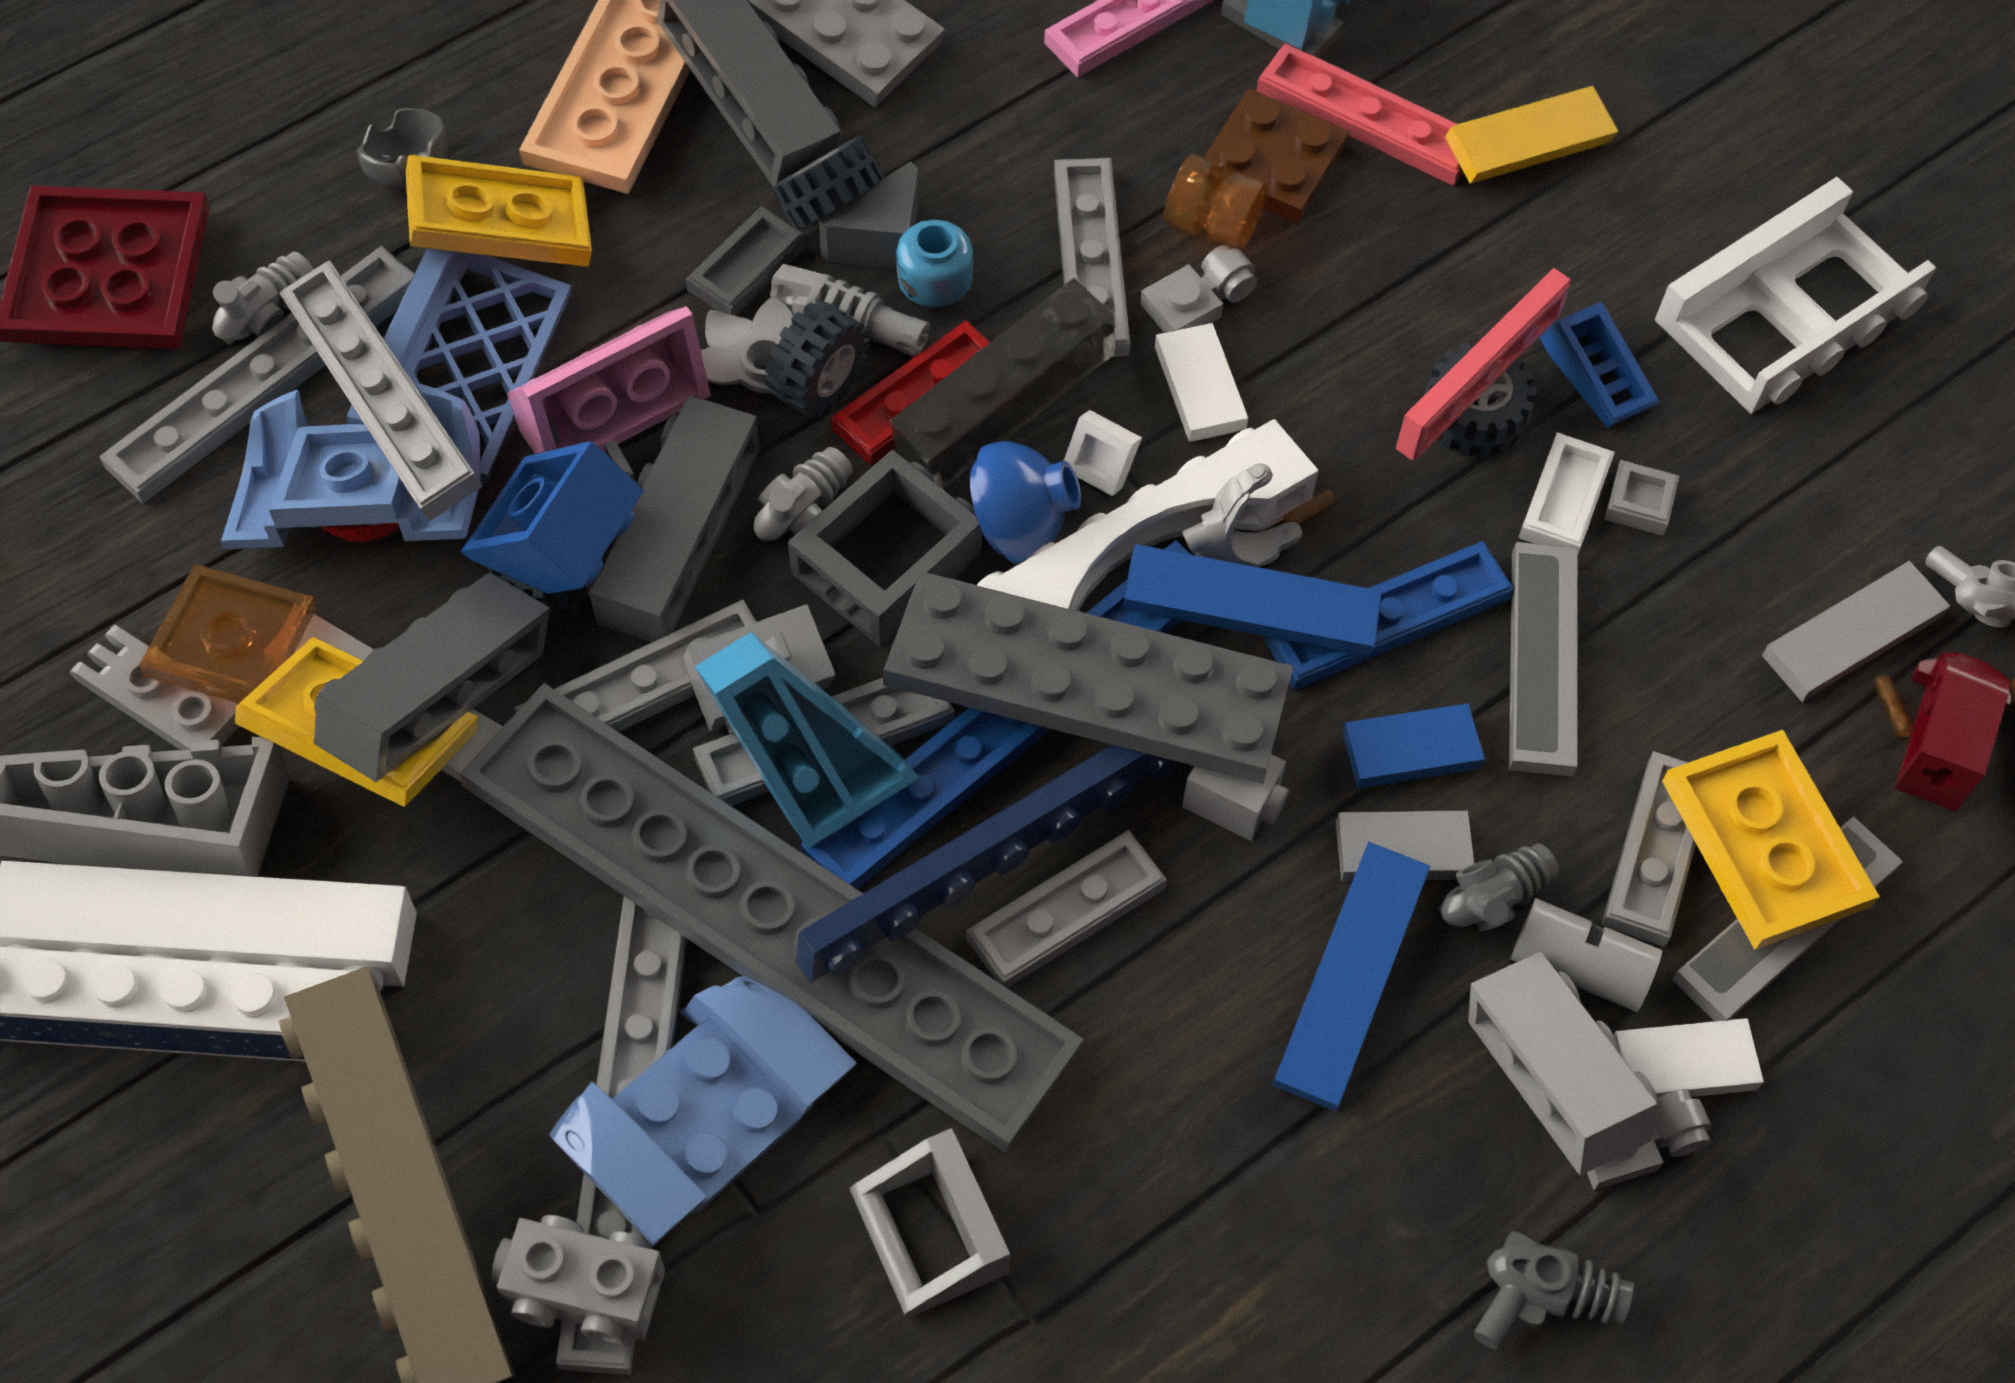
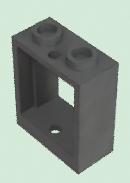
M891 450L788 541L791 574L881 647L898 631L920 571L955 579L982 554V530L974 507L969 502L959 497L954 499L936 485L934 478L925 467L917 462L909 463L894 450ZM894 493L946 536L884 591L834 550L833 547Z

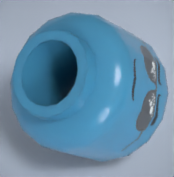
M935 219L919 222L906 230L899 240L896 252L897 278L901 291L909 300L924 307H946L961 300L970 289L973 277V249L969 237L960 227L947 221Z

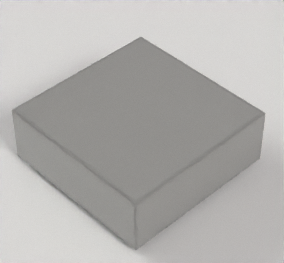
M1620 460L1615 472L1604 520L1663 536L1669 523L1680 476Z

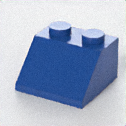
M593 441L525 456L461 552L474 562L547 594L582 589L588 586L600 573L603 567L601 558L612 540L622 535L631 525L634 519L632 509L645 490Z

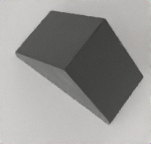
M912 162L907 163L863 194L819 219L821 255L827 262L897 269L896 252L899 240L908 228L916 224L918 212V168Z

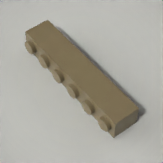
M366 966L284 996L290 1016L280 1019L279 1025L286 1047L293 1060L305 1057L313 1083L302 1086L308 1111L316 1127L328 1124L336 1150L325 1154L331 1178L339 1195L351 1191L360 1217L348 1222L354 1245L362 1263L372 1259L375 1260L383 1283V1287L372 1291L377 1312L386 1332L398 1328L407 1356L396 1360L402 1383H501L516 1377L375 976Z

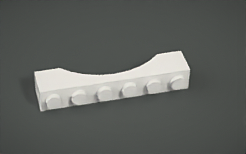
M1273 419L1255 430L1247 428L1240 431L1228 442L1226 447L1206 458L1198 456L1191 459L1178 471L1177 475L1157 486L1149 484L1142 487L1130 497L1126 504L1107 515L1098 513L1091 516L1081 524L1077 532L1056 544L1050 542L1042 546L1033 555L1028 557L1026 561L1005 573L998 571L986 576L977 586L1079 611L1087 596L1106 575L1132 556L1134 544L1151 547L1164 540L1183 536L1184 530L1202 523L1201 515L1212 510L1217 493L1231 478L1247 468L1263 463L1270 467L1273 474L1272 480L1267 485L1250 494V501L1242 510L1234 526V529L1264 531L1309 505L1312 501L1319 470L1279 423Z

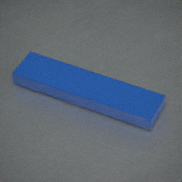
M1481 541L1369 588L1382 591L1375 647L1370 656L1265 636L1264 641L1276 662L1293 666L1289 684L1295 691L1511 599L1514 588L1485 543Z
M1134 544L1122 609L1370 656L1375 647L1382 591Z
M1368 841L1272 1086L1336 1112L1424 885L1430 865Z

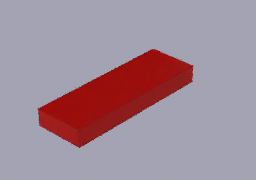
M965 320L831 417L832 430L867 464L873 466L891 450H895L1004 370L1005 356Z

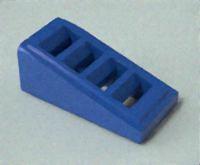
M1602 301L1554 322L1539 338L1552 360L1607 428L1647 411L1660 403ZM1585 336L1590 344L1582 347L1578 339ZM1599 354L1604 362L1592 366L1588 358ZM1613 372L1618 380L1603 385L1599 377ZM1627 389L1633 398L1615 406L1610 396Z

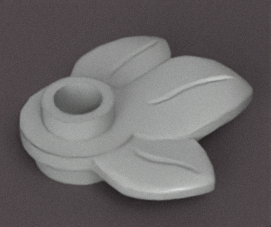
M771 297L759 308L753 321L725 312L710 310L707 314L705 336L709 348L701 350L707 381L718 385L742 383L752 391L770 393L764 380L769 374L765 372V369L759 368L766 366V363L772 360L773 356L770 355V351L774 344H779L781 340L780 332L784 326L789 328L792 324L791 318L794 315L791 310L776 297Z

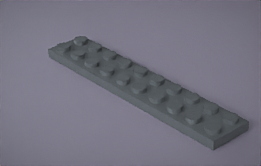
M545 683L460 773L461 786L742 976H746L798 1004L828 1034L1004 1153H1007L1081 1050L1084 1041L1082 1037L916 928L898 940L889 941L886 937L868 948L863 958L848 971L839 975H833L829 972L810 983L796 964L799 932L863 893Z

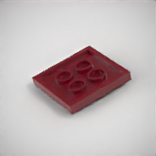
M30 186L0 302V341L7 343L180 349L210 211V205L205 192Z

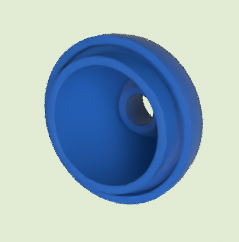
M1012 441L987 444L980 449L977 461L972 466L970 475L971 496L980 528L990 546L998 554L1005 556L1014 564L1023 563L1042 546L1054 542L1064 523L1065 512L1078 509L1081 505L1080 486L1072 466L1067 461L1051 464L1043 455L1028 446Z

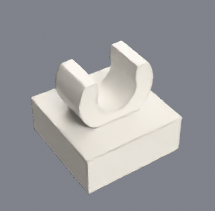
M1089 410L1079 417L1064 461H1067L1072 466L1078 478L1113 496L1123 488L1142 437Z

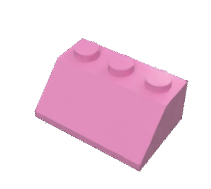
M687 307L666 312L507 393L519 432L535 454L593 441L604 452L606 451V443L613 440V442L616 441L619 444L668 419L671 415L679 413L688 395L700 399H706L711 396L693 314ZM547 416L562 441L559 444L555 445Z

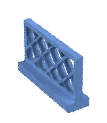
M427 248L387 330L384 341L415 386L419 383L416 376L420 369L444 362L453 383L436 389L456 397L461 395L467 404L477 428L487 445L480 460V482L487 484L516 419L509 397L506 404L481 412L471 391L500 381L507 394L534 379L570 298L571 285L487 255ZM466 269L490 277L496 289L468 298L460 282ZM534 292L552 299L548 310L524 318L514 298ZM455 296L458 302L450 304ZM504 302L514 322L485 331L475 311ZM465 315L475 335L446 345L438 330L441 323ZM539 328L536 337H534L532 330ZM521 335L529 349L527 357L503 365L493 344ZM433 342L436 349L428 351ZM482 348L493 369L463 378L454 358ZM518 375L515 384H513L510 377ZM351 405L347 414V424H364L353 405ZM497 422L495 429L492 433L489 425Z

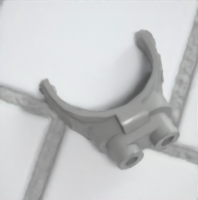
M1263 463L1255 464L1231 478L1217 493L1212 510L1201 515L1202 523L1183 531L1185 540L1192 553H1195L1196 556L1260 567L1274 561L1279 557L1280 551L1288 549L1301 539L1302 529L1295 522H1287L1275 528L1254 533L1241 532L1234 529L1239 515L1250 501V494L1264 487L1272 480L1273 474L1268 465Z

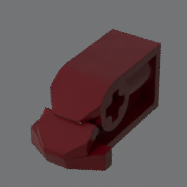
M1942 652L1938 659L1920 661L1913 672L1911 681L1926 687L1894 789L1957 812L1985 776L2002 715L2010 705L2012 695L2009 692L2010 680L1985 661L1963 653Z

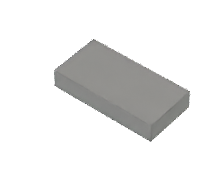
M1468 811L1338 813L1336 830L1341 881H1353L1368 841L1430 865L1425 880H1456L1455 875L1457 872L1474 864Z

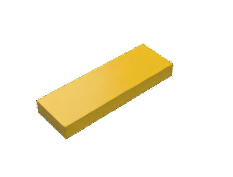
M1590 86L1454 125L1450 128L1445 138L1469 183L1472 184L1610 143L1619 131L1595 88Z

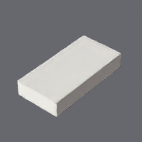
M1213 323L1156 335L1155 349L1189 442L1246 429L1248 416Z
M1557 433L1518 538L1534 544L1577 548L1578 556L1615 452Z
M1748 1018L1616 1031L1613 1035L1618 1045L1619 1054L1634 1073L1639 1071L1648 1078L1656 1092L1657 1098L1681 1089H1687L1691 1097L1758 1090L1764 1082Z

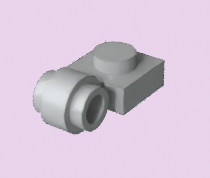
M1228 245L1215 248L1202 262L1201 268L1205 272L1203 277H1200L1188 264L1141 290L1140 304L1164 333L1205 325L1222 317L1223 303L1220 301L1221 299L1227 298L1232 303L1238 302L1248 296L1257 284V278L1254 276L1255 267L1239 249H1231Z
M1687 1089L1676 1090L1658 1097V1109L1656 1111L1651 1142L1587 1172L1593 1189L1597 1190L1658 1171L1663 1164V1160L1657 1146L1659 1149L1668 1147L1672 1157L1684 1156L1707 1146L1711 1142L1707 1131L1712 1126L1700 1099H1692Z

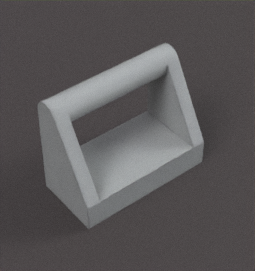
M952 1128L925 1139L850 1188L854 1201L906 1317L924 1312L1009 1273L1010 1253ZM932 1174L970 1258L923 1286L883 1194Z

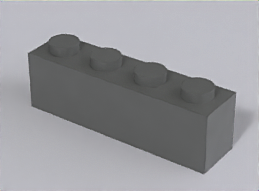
M659 0L656 21L773 187L787 176L837 147L841 131L835 114L830 108L822 106L810 89L808 79L802 68L797 64H792L779 46L778 37L772 26L767 22L761 21L751 7L749 0Z
M688 395L679 415H671L668 418L661 436L662 449L655 463H647L641 471L637 484L645 491L632 509L634 519L631 525L622 535L612 540L613 547L605 563H603L600 573L586 587V595L591 598L596 624L649 642H654L673 633L760 451L757 416Z
M490 572L468 588L457 590L447 603L426 618L420 617L415 620L405 633L385 647L374 649L365 658L364 662L340 679L329 681L321 689L314 704L316 712L314 744L374 782H378L543 655L550 607Z

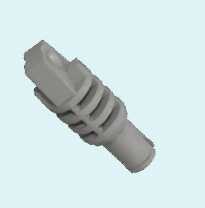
M782 264L773 276L771 297L781 300L794 315L797 312L803 314L804 307L811 302L816 304L817 300H823L864 324L869 331L867 338L870 341L882 343L913 358L920 354L926 345L929 335L927 331L930 329V323L884 306V301L880 298L879 294L874 292H867L865 294L863 288L858 286L850 288L848 282L843 280L835 282L834 277L828 274H821Z

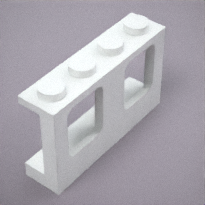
M1838 177L1669 284L1656 315L1655 321L1750 414H1753L1770 401H1773L1776 405L1784 402L1799 388L1803 379L1814 372L1818 376L1824 375L1841 360L1846 350L1855 344L1860 348L1869 345L1881 334L1888 322L1897 316L1901 320L1909 318L1928 298V293L1924 290L1936 267L1927 260L1907 273L1843 214L1853 191ZM1830 257L1843 259L1879 292L1837 321L1826 313L1795 282L1797 278ZM1747 311H1757L1762 314L1796 347L1760 371L1756 380L1732 359L1711 336Z

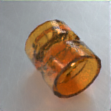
M1192 153L1185 159L1173 182L1164 210V223L1192 235L1205 230L1207 231L1209 242L1219 246L1228 245L1231 249L1236 248L1242 252L1252 237L1262 214L1268 193V183L1240 171H1236L1228 177L1224 173L1222 164Z

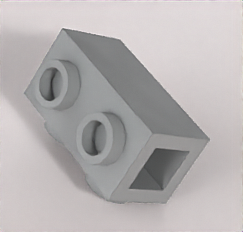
M544 1215L540 1223L519 1218L513 1239L503 1238L497 1249L492 1267V1280L498 1282L497 1289L506 1307L512 1308L511 1315L514 1318L539 1327H553L555 1319L582 1325V1334L609 1344H622L625 1336L645 1341L665 1274L659 1251L651 1250L652 1244L648 1240L626 1232H612L610 1239L583 1233L584 1228L580 1224L554 1215Z

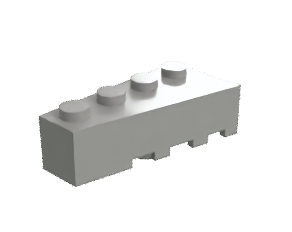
M252 737V745L221 747L219 740L191 742V748L188 750L152 752L149 745L123 746L122 752L106 756L88 757L85 749L1 755L0 855L78 866L257 877L290 781L280 745L263 737Z

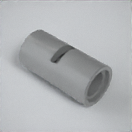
M1535 898L1510 960L1519 962L1538 952H1542L1556 972H1565L1577 988L1638 1012L1654 979L1662 956V950L1607 927L1601 928L1596 926L1588 919Z

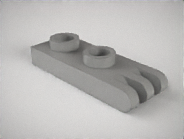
M116 625L110 628L105 637L113 646L120 650L117 655L98 643L87 653L98 666L103 668L100 673H97L82 662H78L70 670V674L80 684L180 750L190 749L191 742L219 740L222 746L239 727V725L235 724V708L238 704Z

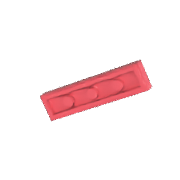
M1284 43L1258 79L1257 92L1350 131V137L1454 186L1463 173L1445 138L1450 128L1458 124L1292 45Z
M1553 268L1405 414L1396 449L1412 461L1415 458L1418 459L1560 317L1571 286L1569 284L1571 279Z

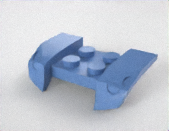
M417 383L416 388L480 480L479 430L464 400L454 395ZM297 389L272 400L253 413L250 421L243 470L221 542L223 549L284 547L289 530L293 527L314 528L336 525H376L381 523H398L404 541L464 539L467 536L478 490L429 522L366 425L309 426Z
M746 976L737 977L721 987L712 986L696 994L687 1007L679 1011L687 1021L698 1025L695 1029L612 1099L591 1082L585 1091L572 1102L549 1133L562 1150L653 1246L690 1213L694 1214L696 1211L699 1213L790 1132L799 1123L802 1116L812 1108L814 1103L856 1065V1062L805 1009L785 996Z

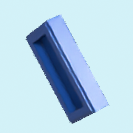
M1468 703L1345 722L1342 731L1357 789L1479 770L1482 768L1485 760Z

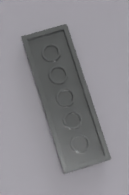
M920 571L884 667L883 685L1263 784L1293 666Z

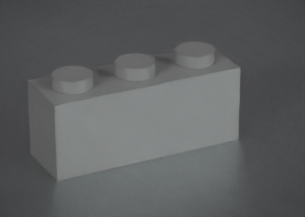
M1538 952L1471 983L1469 1024L1580 1176L1651 1142L1656 1111L1658 1109V1098L1652 1084L1643 1073L1639 1071L1634 1073L1619 1054L1618 1045L1611 1030L1602 1021L1598 1020L1595 1022L1580 1003L1576 986L1565 972L1560 971L1557 973L1543 953Z

